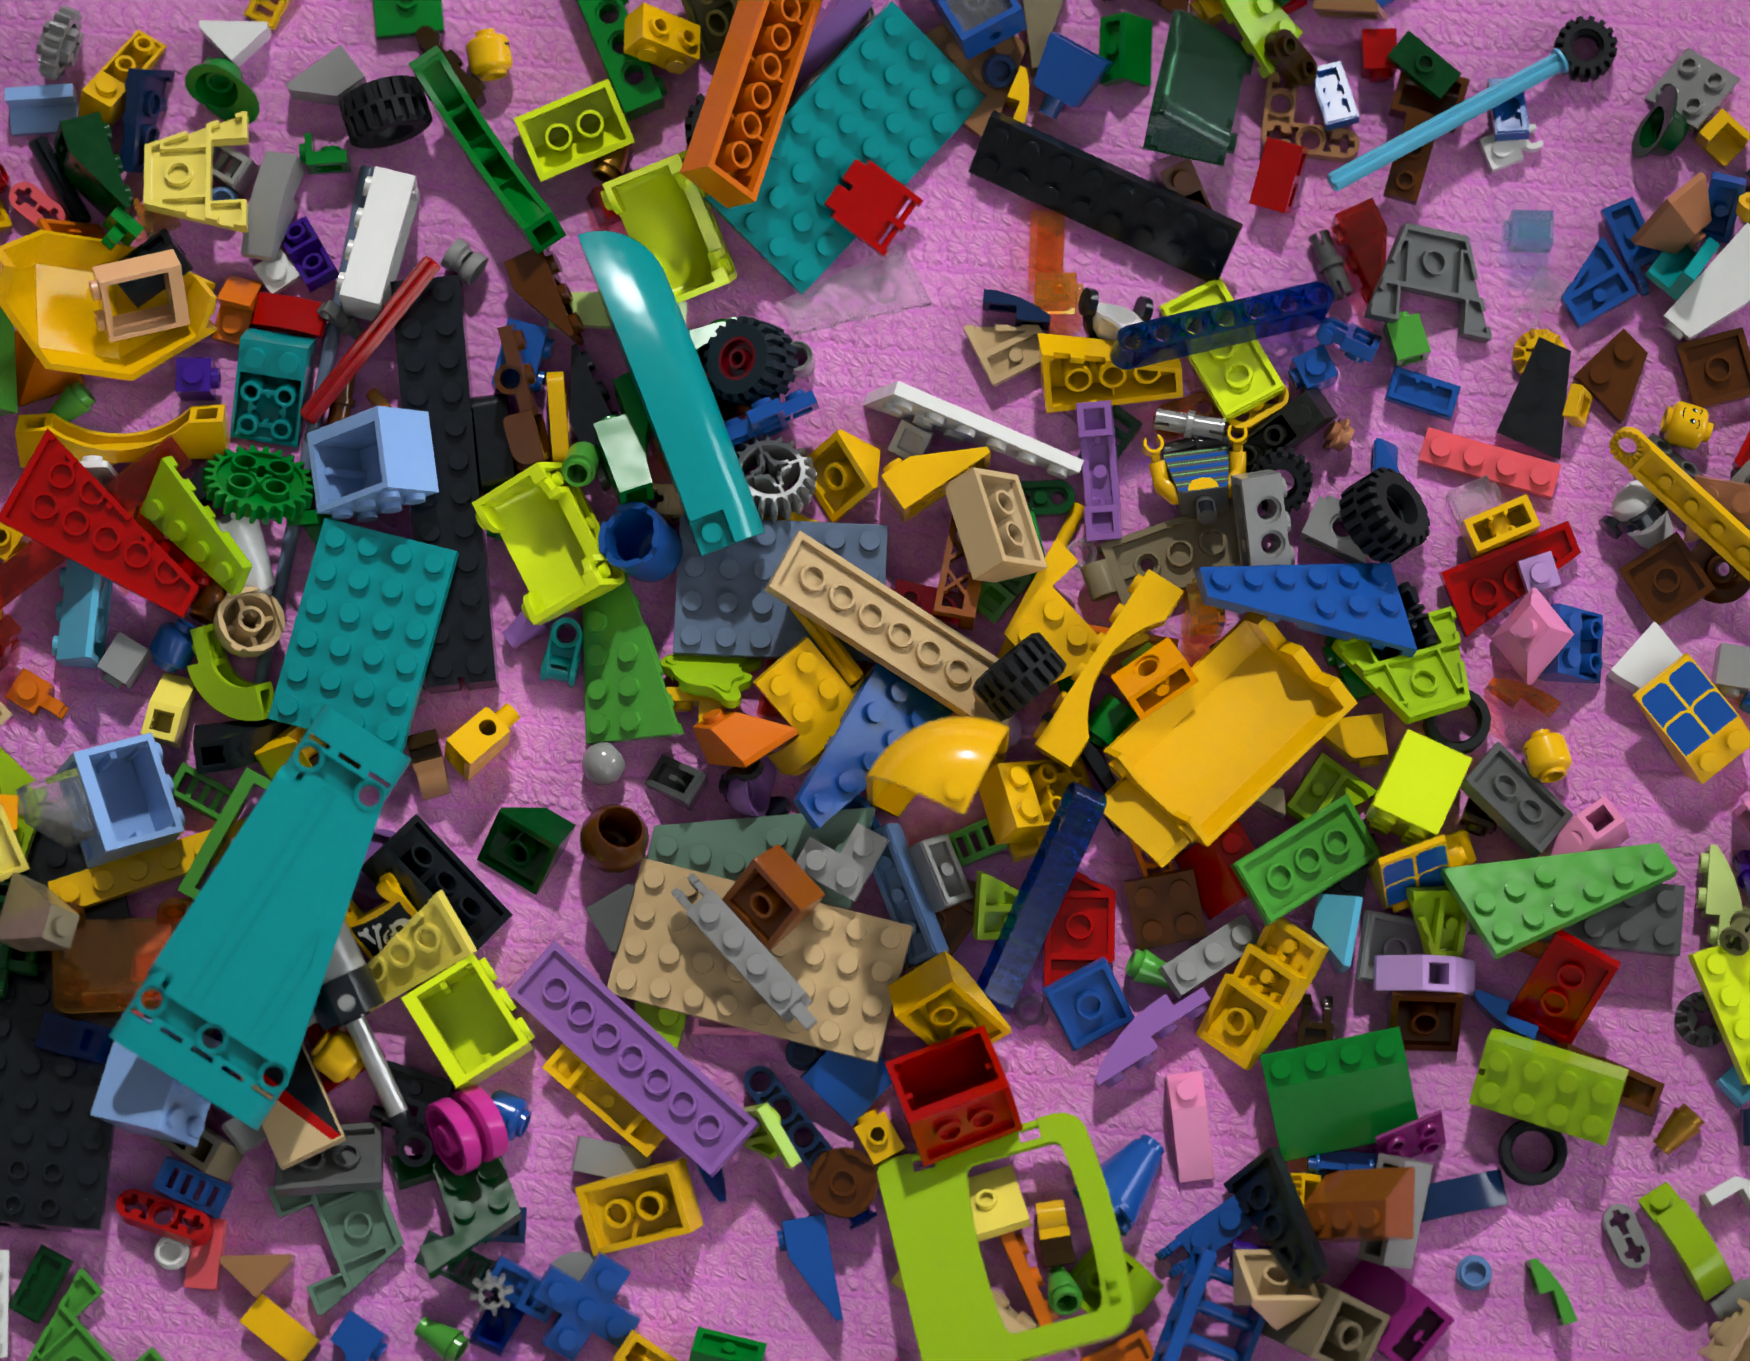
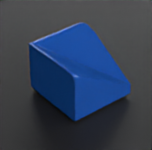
M1376 438L1371 447L1370 473L1380 467L1391 468L1396 473H1400L1397 467L1398 447L1382 438Z

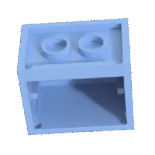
M375 406L307 433L317 514L332 515L334 520L357 517L358 522H372L378 520L379 514L400 512L403 505L424 503L426 501L425 497L439 492L429 414L427 411Z
M152 732L73 752L56 771L88 869L174 842L184 832L185 817L181 808L176 807L173 798L174 784L170 775L165 773L162 764L163 751L160 744L155 742Z
M143 1018L149 1023L153 1021L152 1019ZM161 1027L160 1030L182 1043L184 1040L165 1027ZM202 1035L204 1044L210 1048H216L221 1044V1042L207 1035ZM113 1041L90 1115L131 1133L197 1147L200 1136L204 1131L205 1119L211 1102L116 1041ZM195 1046L191 1047L192 1050L211 1062L214 1058Z

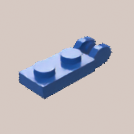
M1630 197L1602 209L1600 214L1628 274L1631 273L1633 283L1640 296L1643 297L1650 294L1641 268L1648 265L1651 266L1660 253L1655 249L1635 245L1630 240L1645 223L1635 199Z
M1233 1195L1176 1236L1177 1239L1158 1251L1155 1256L1159 1261L1166 1259L1181 1245L1189 1256L1193 1246L1207 1248L1216 1252L1253 1226L1254 1223L1249 1216H1245L1238 1206L1240 1203ZM1189 1258L1177 1263L1170 1269L1168 1274L1171 1279L1185 1271Z

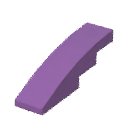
M831 0L825 9L820 7L792 93L836 51L874 2L871 0Z

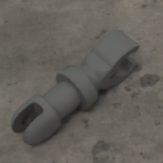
M330 299L328 302H323L317 310L318 315L324 320L340 328L339 332L344 336L349 335L356 341L364 332V329L357 325V319L353 316H346L343 309Z

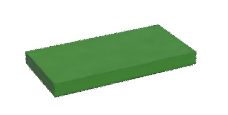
M1345 794L1230 866L1264 924L1267 926L1382 855V852L1348 795Z

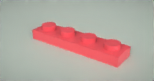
M1430 427L1426 430L1418 462L1549 500L1553 496L1561 464Z

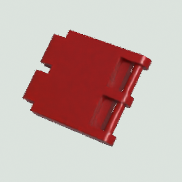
M855 159L841 178L850 186L848 190L842 185L837 184L824 205L832 210L829 216L832 220L876 253L885 257L889 252L886 248L898 231L902 232L905 229V221L916 206L920 207L923 200L874 162L867 161L864 164ZM907 200H909V205L904 210L900 218L897 219L896 216L903 208ZM889 226H893V228L886 236L882 244H879L878 242L885 234Z

